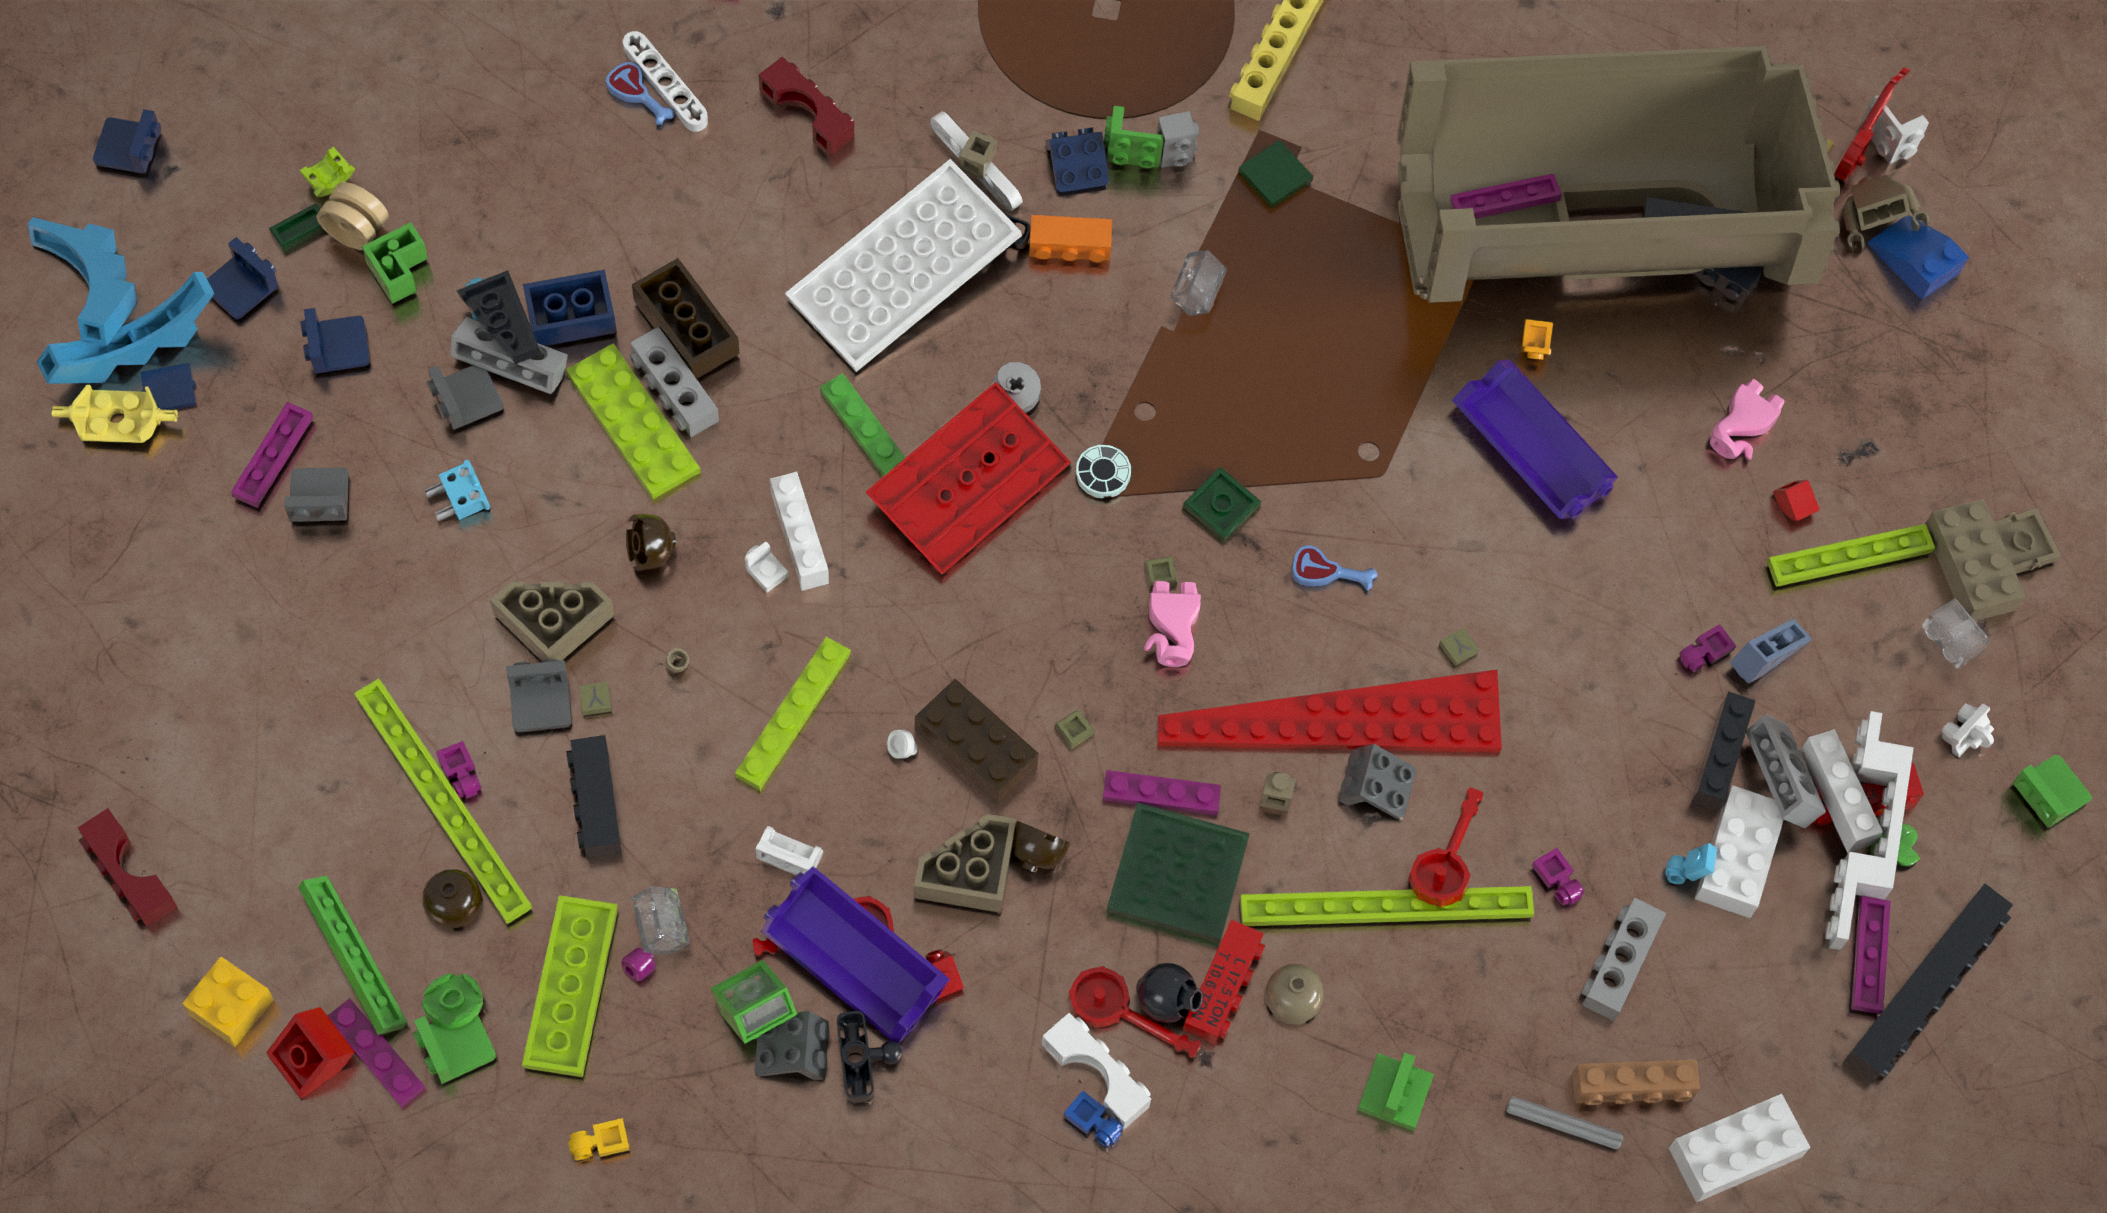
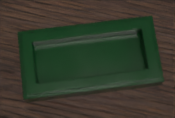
M317 203L269 228L270 234L283 253L325 231L318 223L316 217L320 211Z

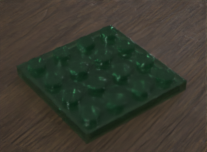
M1137 802L1106 912L1220 943L1250 833Z

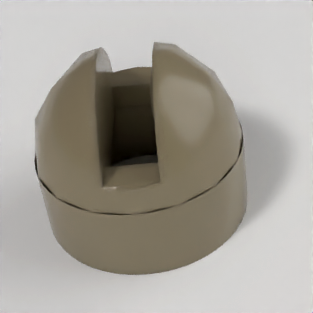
M675 648L668 653L665 662L670 671L679 673L687 668L690 658L685 650ZM678 655L682 659L678 663L677 667H675L672 664L676 656Z

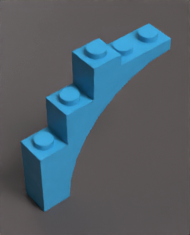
M32 217L28 222L31 245L51 251L67 260L79 270L90 288L86 304L78 317L81 340L107 346L137 306L135 285L125 281L127 274L124 256L115 254L117 249L114 230L89 223L81 230Z
M193 272L187 281L166 301L149 313L120 327L107 346L85 340L48 344L37 360V364L47 384L105 383L117 365H145L157 347H186L198 330L194 321L210 301L214 292L203 272Z

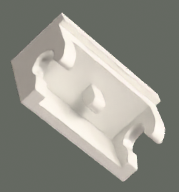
M767 826L759 844L756 846V859L795 875L799 872L805 874L812 866L817 867L823 855V850H821V847L816 846L814 848L775 832L772 827Z

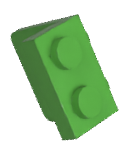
M1114 106L1113 115H1107L1104 134V146H1108L1106 161L1114 162L1118 165H1140L1143 168L1159 167L1164 137L1158 134L1122 130L1124 107Z
M2059 755L2052 756L2035 768L2032 765L2026 767L2012 782L2048 828L2089 803L2092 798L2089 791Z
M478 1015L471 1022L451 1029L437 1027L434 1024L429 1025L426 1016L414 1020L417 1031L413 1032L419 1049L426 1048L429 1057L424 1059L431 1076L437 1073L442 1084L485 1065L496 1058L495 1050Z

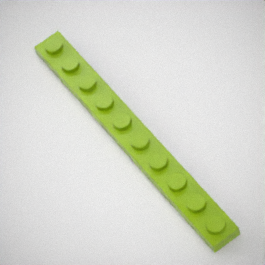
M377 679L355 692V698L506 924L531 910L530 902L381 680Z
M1531 886L1467 888L1461 901L1442 906L1441 908L1418 900L1413 890L1240 895L1241 924L1245 926L1533 918L1534 916Z

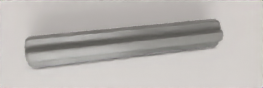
M1512 1096L1508 1101L1507 1112L1613 1149H1619L1622 1144L1623 1133L1515 1096Z

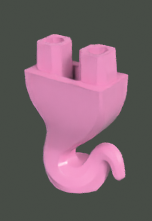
M1751 379L1745 385L1741 384L1729 403V415L1717 422L1711 432V446L1718 454L1725 458L1734 459L1744 453L1745 458L1751 460L1753 454L1752 446L1746 441L1734 442L1729 436H1758L1768 432L1776 423L1785 401L1776 394H1772L1768 400L1759 396L1763 386L1755 379Z
M1155 581L1153 591L1150 594L1149 618L1162 634L1155 633L1151 635L1146 642L1144 650L1150 651L1153 645L1156 644L1157 660L1164 666L1180 667L1187 665L1193 655L1194 640L1191 626L1198 618L1201 597L1197 593L1196 583L1194 582L1181 583L1180 594L1169 593L1168 582ZM1167 638L1174 642L1176 646H1169Z

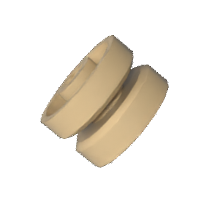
M348 182L338 183L329 197L330 201H326L316 215L318 223L331 237L357 250H363L362 246L373 241L376 236L375 231H379L389 217L385 206L374 195Z

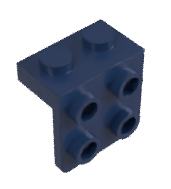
M143 109L139 122L112 117L107 118L93 155L94 164L145 174L149 161L153 157L156 140L161 132V124L157 121L155 112Z
M1093 127L1077 129L1078 135L1068 136L1067 131L1051 133L1052 139L1045 140L1046 149L1051 150L1057 191L1067 192L1105 186L1109 183L1102 132H1094Z
M235 237L228 243L233 258L209 276L207 280L214 292L212 299L233 318L240 319L279 286L275 276L276 269L267 259L262 260L259 258L257 251L250 243L246 242L244 244Z
M315 308L304 309L305 320L300 321L302 336L307 337L308 344L303 345L305 360L311 361L314 373L362 367L370 363L365 322L362 316L319 321Z

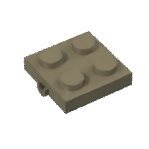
M2037 508L2017 515L2015 512L2007 514L2004 519L1994 522L2016 574L2030 569L2033 570L2036 567L2040 568L2042 565L2058 561L2061 557Z

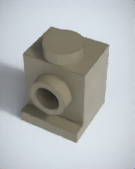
M973 130L959 155V168L983 180L988 167L997 153L998 141L988 134H981Z
M1283 772L1267 773L1260 806L1288 812L1296 778H1292ZM1268 797L1276 798V799H1281V800H1285V801L1270 799V798H1268Z

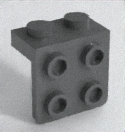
M473 365L444 377L439 366L428 369L430 380L426 382L432 397H438L440 403L437 406L443 419L448 418L453 430L502 410L503 402L487 370Z
M296 468L291 471L290 496L285 497L284 505L290 522L347 520L348 471L346 468Z
M546 659L542 663L517 662L513 666H506L510 687L512 724L516 732L565 728L571 725L568 675L565 660Z
M1376 744L1353 749L1348 758V768L1341 784L1339 801L1347 806L1366 801L1396 819L1403 818L1406 813L1416 769Z
M811 1011L797 1012L796 1016L790 1018L784 1024L761 1034L757 1038L755 1073L760 1076L799 1072L813 1080L824 1079L825 1067L827 1066V1039L830 1034L829 1021Z

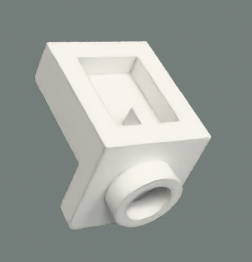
M767 542L760 546L756 545L747 552L745 569L766 593L789 577V572L771 553L770 545Z

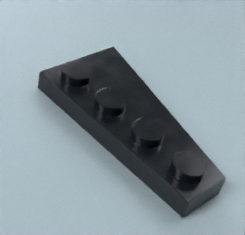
M508 270L456 290L461 300L515 364L541 354Z

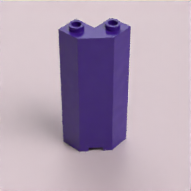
M1510 359L1498 360L1481 380L1469 381L1452 399L1455 405L1559 519H1573L1577 517L1586 506L1600 496H1606L1614 488L1612 484L1618 476Z
M814 866L805 874L799 872L790 883L792 890L787 899L778 907L774 904L764 915L763 918L766 922L761 932L855 1011L862 1012L865 1019L891 1041L900 1043L921 1020L920 1017L927 1008L938 999L950 979Z

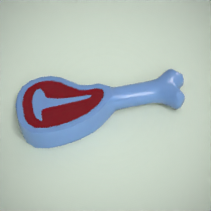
M625 62L609 72L606 77V87L612 95L625 102L643 103L655 114L656 125H661L666 119L674 118V109L661 106L649 95L647 88L643 85L641 68L637 64Z
M1311 545L1301 547L1296 552L1292 564L1293 579L1298 584L1304 586H1323L1338 578L1359 582L1369 591L1372 588V580L1377 577V572L1374 568L1359 571L1341 567L1337 562L1328 560L1321 550Z

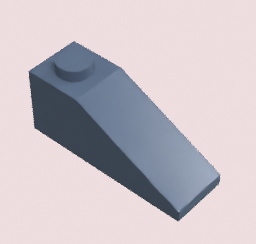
M1793 618L1749 641L1731 660L1730 664L1735 668L1738 675L1749 684L1764 676L1804 647L1812 638Z

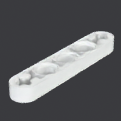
M637 31L627 33L623 38V48L627 57L641 68L646 80L665 103L674 109V114L688 130L699 132L705 129L708 124V116L704 106L645 35ZM634 42L636 45H637V44H640V50H641V53H640V54H639V50L637 49V47L634 46V45L631 46V45H630L631 43ZM647 59H655L657 64L654 67H645L643 62ZM662 77H669L673 80L667 86L658 83V80ZM678 95L688 98L683 104H677L673 101ZM690 109L695 117H700L699 121H697L695 118L691 120V113L689 111Z
M941 111L930 118V124L939 138L959 158L969 137L945 112ZM991 162L984 179L978 178V180L1004 208L1012 211L1022 204V197L1013 184Z

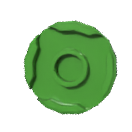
M451 973L435 979L424 992L425 997L422 1001V1008L428 1020L435 1026L446 1029L458 1028L471 1022L479 1014L483 1005V994L475 979L462 973V976H454Z

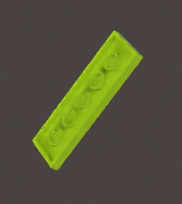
M614 343L566 369L567 376L652 500L701 473L700 467Z
M559 895L523 1057V1068L583 1077L618 911L617 904Z

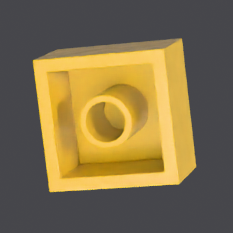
M220 957L184 1000L182 1005L189 1016L236 1048L274 999L268 988L223 957Z

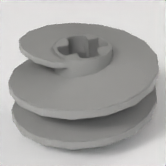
M1010 362L999 369L992 384L997 382L1025 413L1033 409L1039 401L1041 390L1040 379L1036 371L1029 365L1020 362Z

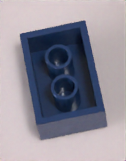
M605 269L523 284L531 329L538 344L547 346L617 333Z

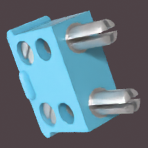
M465 460L464 464L439 474L441 482L424 489L428 498L446 490L452 505L435 512L438 521L457 514L459 520L483 509H490V504L469 460Z

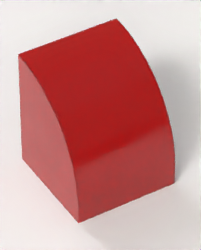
M1795 480L1773 491L1782 511L1794 521L1801 520L1820 511L1809 480Z

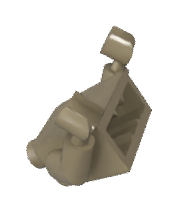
M1888 175L1874 179L1871 177L1862 178L1858 184L1851 187L1852 196L1847 198L1842 210L1846 230L1850 232L1848 246L1852 252V243L1854 241H1860L1862 249L1865 247L1864 237L1858 232V229L1863 231L1911 215L1910 212L1913 215L1911 226L1915 231L1919 230L1917 220L1923 221L1926 227L1929 221L1928 214L1925 211L1919 210L1920 204L1912 188L1909 185L1893 181Z

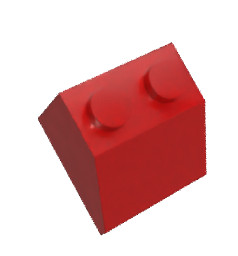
M321 1007L295 1014L266 1052L300 1098L307 1096L339 1073L355 1053Z

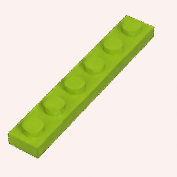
M1922 524L1769 557L1767 564L1777 587L1933 553L1935 546L1927 525Z
M826 636L736 770V778L759 791L762 789L851 655L850 649Z

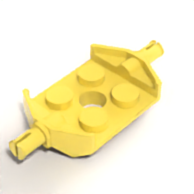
M86 385L72 405L52 407L53 418H69L74 423L82 441L144 443L151 438L156 426L160 425L161 421L177 422L178 412L177 410H161L158 408L149 387H145L146 392L92 390L90 385ZM124 414V418L120 422H110L114 415Z

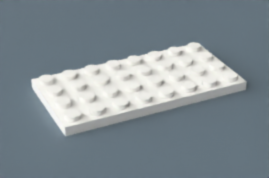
M949 159L788 290L785 296L857 372L1019 239L1022 234L1014 223Z

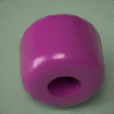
M635 948L623 957L621 962L626 975L637 982L646 978L655 969L653 954L643 948Z

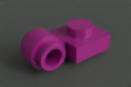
M1719 624L1697 637L1695 642L1698 647H1695L1693 644L1685 647L1679 653L1681 656L1680 661L1686 669H1691L1692 672H1695L1706 664L1705 656L1712 664L1734 651L1737 646Z
M461 741L437 751V758L448 781L457 777V781L453 782V786L459 798L465 797L467 799L477 795V791L481 790V786L476 774L469 775L468 773L475 770V766L464 742Z
M1558 848L1533 861L1532 867L1548 889L1556 884L1558 885V889L1555 890V896L1561 905H1572L1581 899L1584 889L1578 880L1568 879L1574 870Z

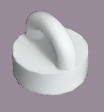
M894 730L890 733L887 740V748L892 757L897 759L908 758L918 752L913 735L908 730Z

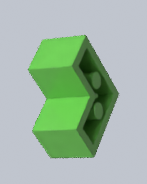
M411 222L362 246L367 265L392 304L417 292L413 275L409 268L427 260L428 257L425 244Z

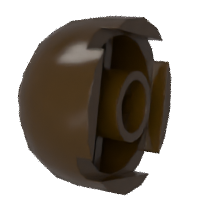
M633 514L628 521L633 522L632 529L626 530V547L629 560L633 561L635 559L637 566L633 568L637 571L659 568L668 561L672 549L676 547L675 533L671 532L670 527L663 518L651 514Z
M1016 821L1011 850L1014 856L1022 861L1021 867L1036 873L1038 868L1051 869L1062 862L1070 842Z
M446 869L434 874L427 881L422 894V906L428 920L436 927L445 930H454L453 928L461 926L464 928L478 917L482 908V893L475 879L467 872L458 869Z

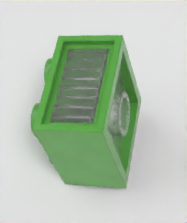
M764 960L757 962L711 988L721 1015L744 1043L760 1037L761 1034L784 1024L787 1020L797 1015L787 987Z

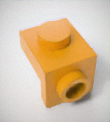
M1525 320L1521 352L1527 353V358L1543 360L1544 355H1551L1550 342L1553 323Z

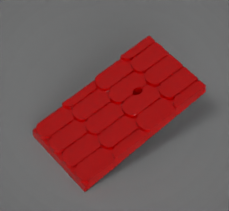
M995 382L865 493L943 575L1072 462L1004 389ZM989 454H994L995 460L992 463H987L986 461Z

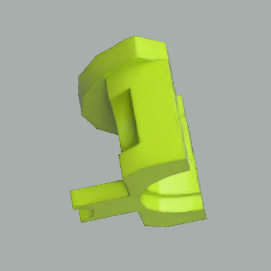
M332 147L318 164L310 168L305 166L300 170V174L315 190L314 194L317 197H324L331 194L338 183L346 182L354 173L355 168L352 165L349 166L340 153Z

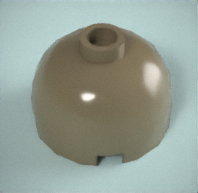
M1287 964L1280 967L1270 976L1265 988V1003L1267 1007H1269L1277 1020L1286 1024L1300 1025L1306 1023L1307 1020L1312 1019L1319 1013L1324 1001V986L1319 975L1312 968L1303 964Z

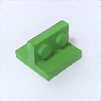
M1405 1052L1401 1061L1377 1053L1357 1110L1414 1131L1434 1074L1414 1067L1415 1056Z

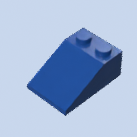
M1908 215L1868 242V245L1923 300L1960 274L1969 256L1950 237L1930 226L1926 227L1919 220H1917L1919 230L1915 231L1911 226L1913 217Z

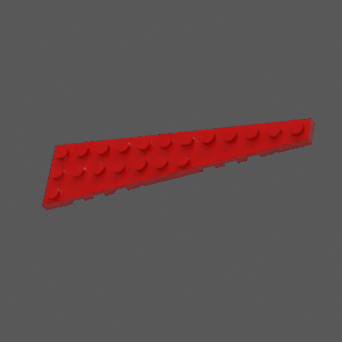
M1498 669L1158 715V746L1353 750L1376 744L1386 751L1500 753L1502 743Z

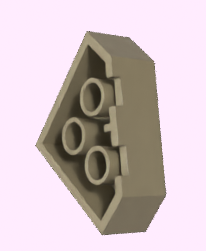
M511 581L490 599L493 614L542 662L546 659L562 661L615 615L613 601L593 582H581V584H564V582L524 584L523 581Z
M986 814L967 830L960 831L945 841L941 847L919 858L914 883V898L1001 913L1016 819Z

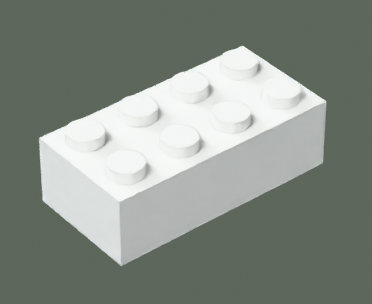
M1733 785L1731 786L1722 805L1711 845L1717 848L1714 873L1700 879L1695 900L1747 918L1752 917L1760 903L1784 820L1774 799Z
M1782 1094L1676 1138L1669 1147L1696 1203L1802 1158L1810 1149Z

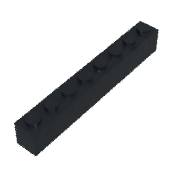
M1984 883L1844 1061L1872 1083L1879 1076L1885 1079L1895 1066L1891 1062L1895 1055L1898 1054L1902 1057L1912 1045L1908 1040L1913 1033L1919 1035L1929 1023L1925 1019L1928 1013L1931 1011L1933 1014H1936L1946 1000L1942 996L1946 990L1952 993L1962 981L1958 977L1961 971L1964 969L1969 972L1979 958L1975 954L1979 948L1985 951L1995 939L1991 935L1994 929L1998 928L2001 931L2011 919V916L2007 913L2013 904Z

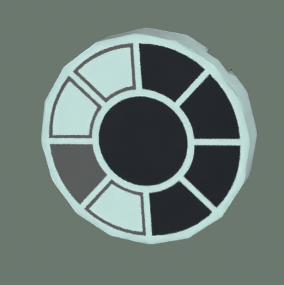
M1110 445L1090 447L1081 454L1077 461V481L1087 494L1096 498L1117 496L1126 489L1130 481L1131 465L1128 457L1120 449Z

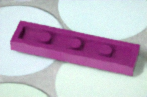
M1553 173L1453 194L1450 197V203L1453 209L1473 208L1474 217L1477 219L1561 201L1562 193Z
M289 402L285 404L231 490L232 497L258 508L312 421V412Z
M1106 770L1102 801L1217 816L1221 785Z
M1862 896L1859 899L1852 1010L1876 1014L1883 1012L1891 901L1866 896Z
M350 998L327 1015L355 1051V1054L401 1108L425 1090L423 1083L384 1037L377 1034L372 1023Z

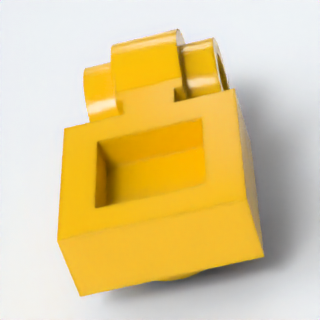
M623 1118L593 1125L594 1136L588 1135L587 1131L572 1133L568 1141L570 1154L574 1155L575 1160L592 1157V1151L595 1147L598 1148L599 1157L629 1150Z

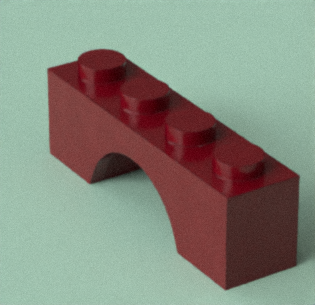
M781 57L758 74L759 89L777 106L785 103H797L813 112L816 117L812 125L813 140L830 156L854 138L855 124L851 116L847 113H842L836 107L832 98L829 96L825 97L811 79L807 80L800 73V70L794 63H789L785 58Z
M108 808L78 827L82 838L78 840L88 855L93 852L98 858L94 864L103 877L109 874L114 882L110 886L117 897L121 899L125 896L130 905L126 909L135 922L141 919L145 926L148 927L177 908L172 896L156 875L138 877L128 874L121 868V855L129 842V838Z

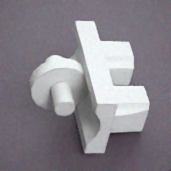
M1965 703L1958 713V721L1964 724L1959 727L1952 722H1948L1942 729V739L1952 745V754L1960 757L1969 746L1977 749L1979 745L1988 748L1993 744L1994 739L1991 732L1994 728L1990 725V720L1987 717L1990 707L1982 703L1977 709Z

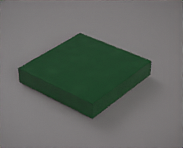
M1280 140L1238 168L1239 174L1271 208L1311 183L1314 177Z
M1219 467L1183 503L1182 507L1220 540L1225 542L1261 506L1262 501L1224 469Z

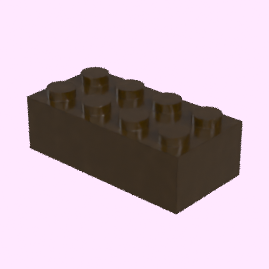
M679 258L632 284L634 302L654 329L659 327L696 379L740 354L737 335Z
M956 679L948 684L915 716L914 730L997 805L1038 765L1039 753Z

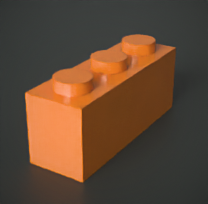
M1031 215L1029 257H1036L1038 259L1063 258L1067 261L1076 259L1091 260L1093 262L1110 261L1112 219Z

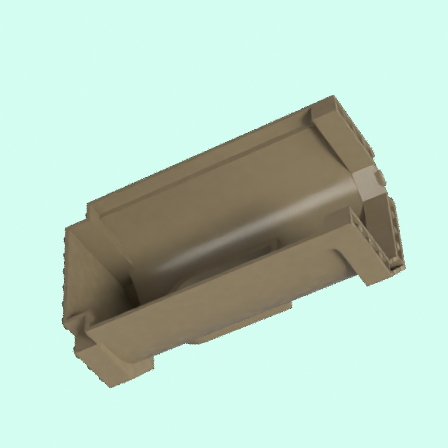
M1766 46L1410 61L1397 132V143L1400 145L1398 182L1401 183V199L1398 201V210L1414 294L1420 295L1422 299H1427L1429 303L1462 301L1466 280L1564 276L1565 280L1689 274L1711 268L1762 266L1765 277L1786 285L1820 283L1823 272L1827 270L1828 257L1833 253L1835 237L1839 236L1840 227L1838 220H1835L1833 216V204L1835 198L1839 197L1840 185L1834 179V163L1828 157V142L1822 135V120L1816 114V99L1814 96H1811L1810 77L1806 76L1803 65H1792V63L1773 64L1772 58L1768 57ZM1553 173L1562 193L1561 201L1477 219L1474 217L1473 208L1453 209L1450 203V197L1453 194ZM1646 197L1750 213L1569 221L1567 209L1643 206Z

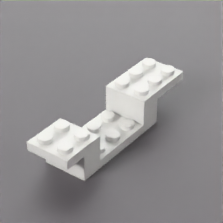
M1871 711L1866 720L1862 719L1860 726L1857 727L1855 743L1860 745L1857 748L1856 754H1853L1851 765L1859 781L1887 786L1883 790L1881 802L1882 805H1886L1883 816L1880 815L1878 822L1883 833L1879 844L1876 843L1873 856L1849 852L1846 858L1841 859L1839 865L1836 866L1834 882L1839 884L1835 894H1832L1830 901V911H1834V916H1832L1831 922L1828 921L1825 939L1830 940L1829 948L1841 950L1849 940L1855 895L1885 900L1894 885L1914 747L1878 741L1882 713Z

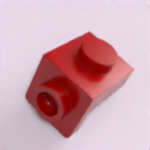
M941 949L925 955L926 960L950 979L938 999L964 988L954 958L949 952H942Z

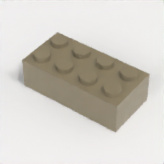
M1984 499L1933 511L1925 524L1935 546L1934 552L1964 623L2016 611L2026 598V595Z

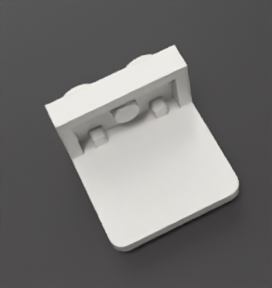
M1878 95L1872 97L1861 125L1878 99ZM1885 106L1872 128L1874 133L1872 141L1876 145L1878 153L1884 156L1889 164L1901 158L1908 159L1917 152V147L1924 137L1929 122L1922 115L1901 125L1889 108Z

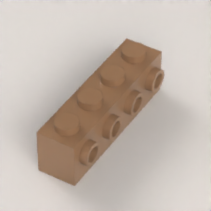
M1697 1060L1578 1064L1572 1073L1575 1103H1585L1587 1105H1598L1603 1102L1627 1104L1633 1101L1656 1103L1662 1100L1685 1102L1692 1100L1700 1090Z

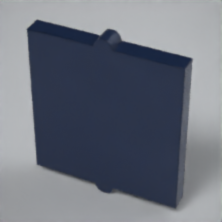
M189 363L140 372L143 386L141 392H146L145 387H149L157 407L161 410H173L196 405L194 392L196 383L192 380Z

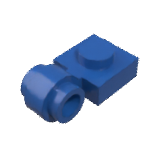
M1083 1090L1063 1115V1117L1086 1135L1094 1127L1096 1131L1094 1138L1105 1147H1108L1110 1144L1113 1145L1121 1136L1120 1131L1123 1129L1122 1125L1112 1117H1108L1107 1120L1105 1118L1102 1119L1101 1117L1106 1113V1108Z

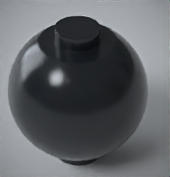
M1174 963L1157 964L1148 969L1137 982L1136 991L1139 1003L1144 1012L1156 1021L1164 1023L1176 1022L1186 1017L1190 1011L1196 1012L1201 1007L1203 992L1197 988L1193 976L1180 965Z

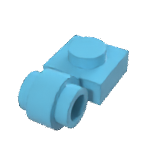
M1707 843L1688 851L1686 858L1680 855L1672 856L1666 864L1665 875L1668 877V881L1673 884H1682L1687 878L1693 882L1714 873L1717 848Z

